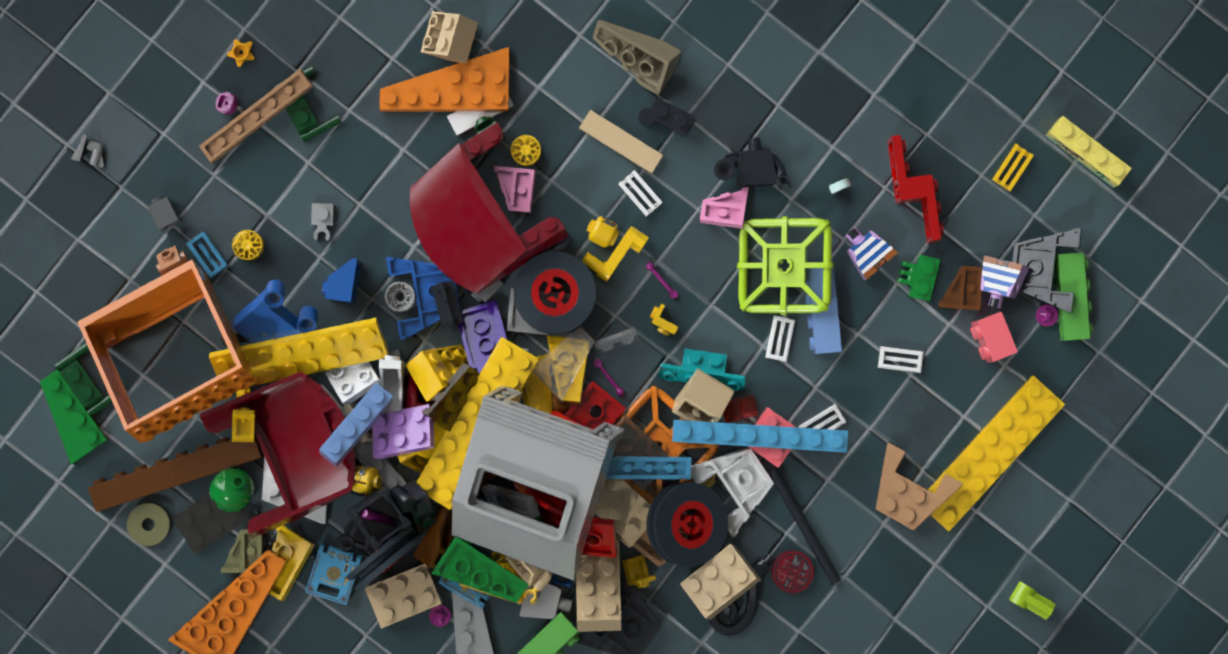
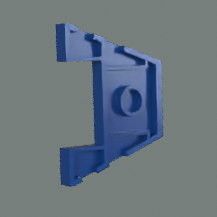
M386 257L389 277L412 273L419 317L397 321L400 340H405L440 321L432 286L453 280L447 277L434 263ZM453 281L457 300L459 303V307L461 309L457 284Z

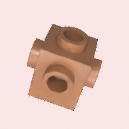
M176 246L165 249L156 255L159 263L156 267L161 276L189 261L184 251L179 252Z

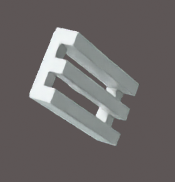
M635 170L618 184L646 217L663 203ZM633 177H635V179L654 199V201L656 202L654 205L638 188V186L631 180ZM627 182L650 207L648 210L643 207L625 186Z
M774 315L765 358L787 362L795 324L794 319ZM777 321H781L775 355H773L771 350ZM787 322L790 324L784 354L782 357L779 356L785 329V324Z
M880 346L877 368L921 373L923 352ZM886 351L917 355L918 360L885 356L884 353ZM889 360L917 364V368L883 364V361Z
M834 404L798 427L805 428L833 410L836 414L813 428L820 429L834 419L839 418V422L827 428L835 430L845 424L846 420L837 405Z

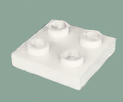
M370 362L340 367L325 372L344 405L352 403L366 394L375 383L380 384V379Z

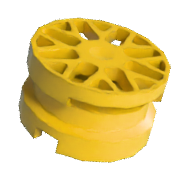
M522 135L513 141L511 154L517 164L529 167L539 160L541 147L534 137Z
M243 230L237 233L232 242V248L236 256L247 261L259 258L265 247L262 237L251 230Z

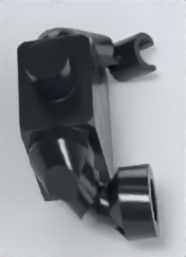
M748 138L747 151L729 153L714 166L715 176L722 181L730 180L737 168L736 187L776 186L778 184L779 190H782V184H788L789 188H791V179L787 176L785 166L776 154L771 153V150H761V138Z

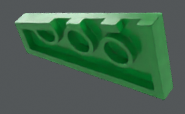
M58 369L40 381L69 461L73 465L108 439L93 417L88 414L87 410L79 402Z
M456 536L431 572V574L514 603L518 602L529 585Z

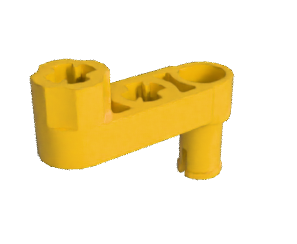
M631 226L607 262H602L589 252H587L582 262L589 269L597 273V277L607 282L629 248L640 253L649 237Z

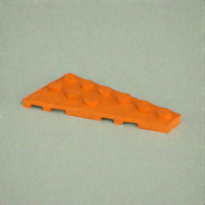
M507 47L467 60V63H458L381 88L380 111H509L510 48Z
M267 550L244 573L200 610L194 618L169 638L168 641L190 654H235L288 560L271 550Z

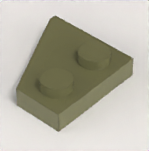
M241 529L236 537L234 546H232L225 565L221 568V573H244L249 566L264 554V534L251 539L248 529Z

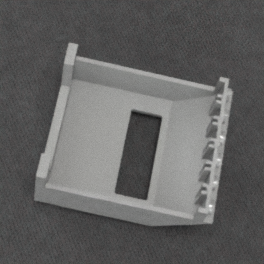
M502 385L483 397L452 500V535L574 581L575 574L582 567L584 561L581 555L617 441L623 437L625 429L603 422L594 430L518 403L523 392ZM485 471L566 500L567 503L559 528L478 499L477 496Z

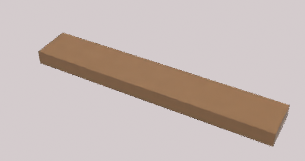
M299 69L199 145L210 163L214 164L314 87L303 70Z

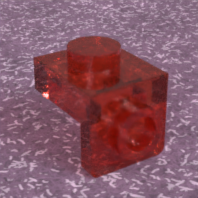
M754 395L730 400L723 412L725 422L728 423L758 416Z

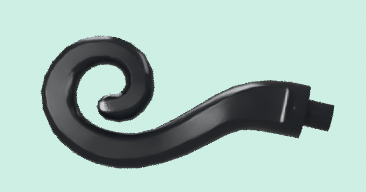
M769 553L763 559L758 557L752 564V568L761 580L771 570L769 564L774 560ZM761 580L746 591V608L744 614L736 623L731 625L724 624L720 621L718 614L709 619V623L716 633L726 636L736 635L744 631L752 623L758 607ZM734 601L727 606L730 609L729 619L731 620L736 619L740 612L737 602Z

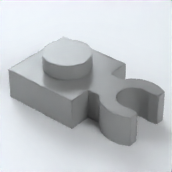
M312 203L311 225L317 226L314 232V239L318 241V236L321 232L326 234V241H330L331 234L327 230V226H334V204Z

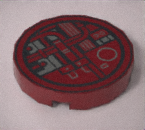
M789 550L775 558L771 567V576L775 585L782 591L798 593L808 588L813 581L814 568L811 560L804 553Z

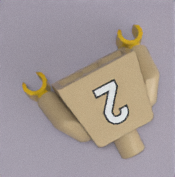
M494 551L491 558L496 560L500 557L495 563H505L507 560L520 577L529 584V587L534 586L533 589H528L524 592V598L526 599L528 595L534 594L530 604H535L538 600L537 593L539 591L542 592L551 580L553 573Z

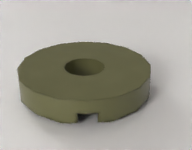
M143 503L135 507L127 519V530L130 537L136 543L143 546H153L162 542L168 536L171 529L169 515L162 506L155 503ZM147 518L152 519L155 523L154 528L150 531L146 530L143 526Z

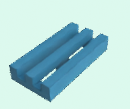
M205 231L186 243L211 279L229 267ZM201 238H203L206 241L210 249L213 251L215 256L222 264L220 267L201 242ZM194 243L198 244V246L203 251L205 256L208 258L212 266L215 268L213 272L194 247Z

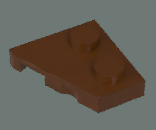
M961 266L955 279L939 302L938 307L980 311L983 267Z

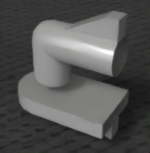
M87 134L82 135L81 142L71 157L72 160L80 162ZM89 141L86 148L92 151L89 164L103 168V145L98 142Z

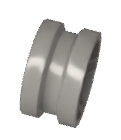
M395 282L387 288L385 301L392 310L406 312L416 302L415 291L412 286L405 282ZM400 293H403L405 296L402 301L396 299V296Z

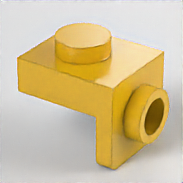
M665 305L655 306L650 315V318L653 319L651 324L659 327L657 331L665 336L674 335L678 326L659 317Z
M245 407L233 410L232 442H254V410Z
M642 554L622 560L628 586L637 585V588H644L650 586L649 582L656 580V575H649L645 557Z

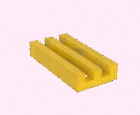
M1015 144L992 178V181L1010 192L1034 155L1019 147L1018 144ZM1018 151L1019 155L1009 168L1008 172L1006 173L1002 181L999 180L998 178L1002 174L1003 170L1005 169V167L1007 166L1015 152ZM1024 155L1026 157L1025 161L1010 184L1007 185V180Z

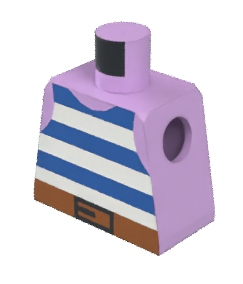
M854 227L846 234V237L853 244L847 250V253L864 280L871 277L898 253L873 231H869L863 236Z
M984 255L981 290L991 293L988 306L1001 309L1004 296L1015 299L1029 267Z

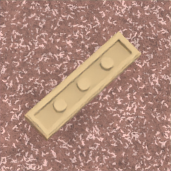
M592 110L589 111L579 127L583 132L651 174L663 157L661 153Z

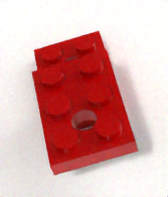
M901 135L891 136L887 140L895 203L902 204L921 201L927 243L937 242L941 239V235H944L943 223L939 222L938 214H941V206L935 197V192H938L937 180H933V175L906 178L907 174H909L908 161H904L903 156L906 153L905 140H901Z
M592 381L582 393L581 404H573L565 415L594 430L603 422L613 425L626 408ZM593 405H599L602 409V414L597 418L592 417L589 413V409Z
M567 501L562 506L563 510H565ZM538 504L537 509L540 516H543V523L559 528L562 516ZM593 518L582 555L616 558L618 549L615 520ZM590 535H595L598 539H593Z

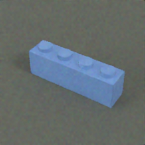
M807 269L806 284L823 299V269ZM832 269L830 308L826 312L810 313L811 316H807L808 329H812L813 336L809 337L810 350H814V354L842 352L834 269ZM808 294L805 295L806 305H817Z
M375 383L319 449L320 455L337 468L393 402V396L378 383Z

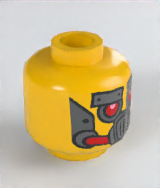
M599 216L596 220L591 219L586 229L589 232L588 239L603 248L609 245L613 246L620 232L617 230L618 226L615 222L603 216Z

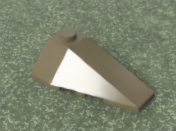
M602 20L597 21L593 39L610 56H615L623 64L621 67L624 70H630L637 77L636 81L641 86L659 96L675 72L682 51L665 41Z

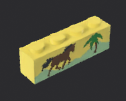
M1064 116L1060 117L1045 135L1113 188L1119 186L1132 169Z

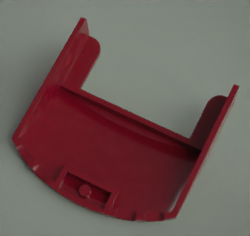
M497 122L461 145L458 143L410 187L412 221L425 252L447 277L456 284L477 294L569 236L561 221L555 217L545 219L518 236L476 171L471 161L500 143L503 138V131Z
M301 371L199 414L205 429L215 434L232 427L233 410L245 407L255 411L254 432L285 504L255 516L249 521L248 533L251 539L287 523L295 522L352 491L355 478L354 448L337 468L319 453L321 446L345 418L329 394Z

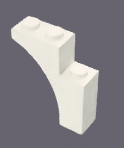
M385 355V360L379 359L380 386L393 396V402L384 411V413L404 409L405 361H400L398 356Z

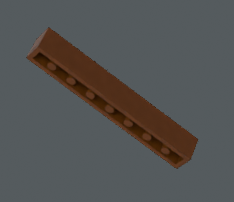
M255 433L254 442H232V440H229V437L217 440V445L209 447L208 444L196 447V452L188 454V451H183L175 454V459L168 461L167 457L154 461V466L147 468V465L144 464L135 467V472L127 474L126 471L114 474V479L106 481L105 478L93 481L94 486L88 487L95 512H100L221 472L228 468L263 458Z

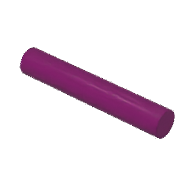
M366 509L360 512L362 518L390 526L396 524L394 517Z

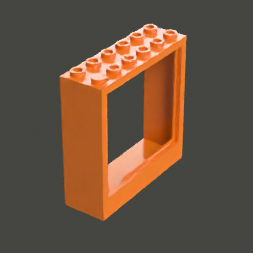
M193 260L182 264L77 322L125 431L140 443L151 441L157 434L171 430L174 425L181 421L190 420L194 414L210 409L214 403L230 398L236 391L244 390L250 387L251 383L257 381L207 274ZM205 297L236 366L147 415L138 418L108 349Z

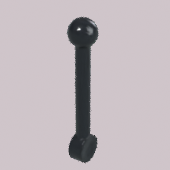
M257 507L251 508V515L258 516L259 509ZM268 532L264 533L267 547L273 548L274 541L271 540Z
M290 522V526L295 528L296 532L304 537L299 528V522ZM312 550L309 558L315 560L317 553Z

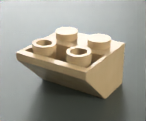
M432 11L421 52L452 62L467 63L478 22L460 14Z
M697 369L675 398L672 412L686 421L718 422L734 390Z

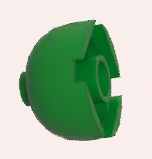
M228 468L219 472L212 480L209 488L211 499H214L219 509L226 512H238L245 508L251 502L255 491L254 482L250 475L238 468Z

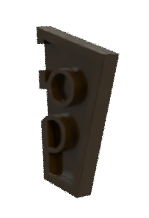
M463 363L448 381L446 390L442 394L438 393L434 397L435 403L430 408L426 407L422 414L444 430L450 432L457 421L462 407L467 403V394L477 384L480 373Z

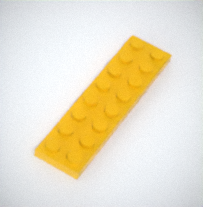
M377 317L241 346L257 380L251 383V386L278 381L300 371L307 375L385 358V355H389ZM229 349L209 354V359L216 376L236 366Z
M504 337L500 338L480 372L477 384L467 394V403L462 407L456 423L450 432L446 430L416 481L428 494V497L452 510L453 496L484 395L502 385L521 392L539 362V358Z
M1032 375L928 488L929 491L935 493L945 474L964 483L931 516L949 532L1065 404Z

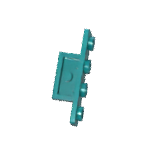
M685 348L682 366L661 363L658 378L665 379L666 381L687 383L695 371L700 369L734 391H743L746 376L725 373L727 355Z

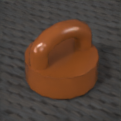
M557 391L551 395L552 411H558L563 414L570 408L571 403L559 402Z

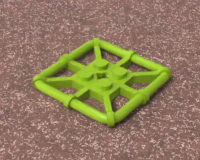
M783 216L779 219L744 220L743 229H740L739 263H737V269H739V308L743 312L781 313V315H788V313L826 312L830 308L832 269H834V263H832L831 223L820 218H789V216ZM753 227H782L781 244H768ZM789 227H817L801 244H789ZM824 232L823 262H807V248ZM748 233L763 247V263H748ZM784 260H787V263L790 264V268H787V271L783 272V269L780 268L779 265L782 264ZM747 269H762V284L747 298ZM807 269H823V299L806 284ZM801 287L817 305H788V288ZM767 288H781L780 305L752 304Z

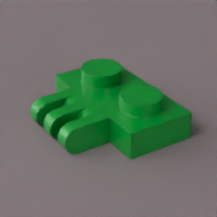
M918 255L916 264L902 261L901 266L909 268V270H899V274L907 276L906 280L897 278V283L910 286L908 297L930 302L940 260Z

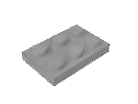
M511 288L506 331L571 338L572 331L563 334H547L527 324L516 308L514 288ZM539 291L540 300L544 305L549 308L557 307L556 303L550 302L547 298L554 296L557 299L559 298V293L551 292L546 295L545 291ZM565 294L562 303L566 304L571 294Z

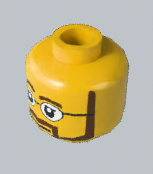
M357 465L355 467V478L352 488L354 492L370 495L381 487L382 477L379 475L377 468L367 465Z

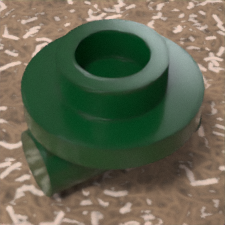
M490 116L480 117L476 121L474 130L479 134L496 122Z

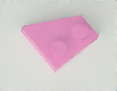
M494 166V171L500 182V188L505 196L508 210L531 213L536 170Z
M744 187L741 191L731 194L727 192L719 197L704 199L700 223L743 229L749 187Z

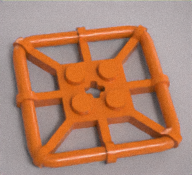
M651 386L650 389L643 392L624 414L622 413L619 416L620 419L614 424L620 428L628 425L639 435L630 446L615 447L614 453L630 452L633 456L679 457L686 449L707 448L706 453L696 463L699 464L711 460L716 454L717 448H720L719 444L672 442L673 427L668 429L658 420L657 397L671 409H673L674 399L665 391L657 388V386ZM652 398L653 420L642 431L631 421V418ZM660 442L663 451L661 453H653L651 445ZM691 478V479H681L679 482H689V483L691 482V483H693L694 481H693V479ZM622 479L651 505L654 497L634 479ZM656 479L657 495L662 491V479Z

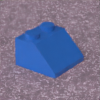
M352 258L328 276L327 281L323 282L322 294H325V299L355 304L361 269L360 260Z

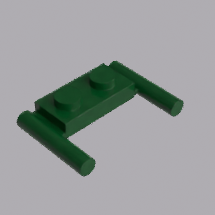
M312 66L303 70L307 77L316 74ZM301 96L286 108L303 142L342 123L337 115L319 125L304 96Z
M84 343L55 363V366L79 402L92 417L111 404L112 400L109 394L106 397L103 396L78 360L79 357L89 351L87 343Z

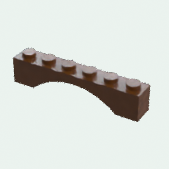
M485 471L481 486L495 478L496 474ZM443 505L439 507L435 515L437 523L426 531L423 540L413 555L432 569L435 568L454 539L452 535V510Z

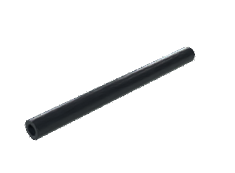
M777 467L768 471L767 473L774 482V486L831 585L839 582L841 579Z

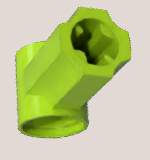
M1020 581L1009 598V601L1023 609L1032 611L1045 620L1052 614L1056 605Z

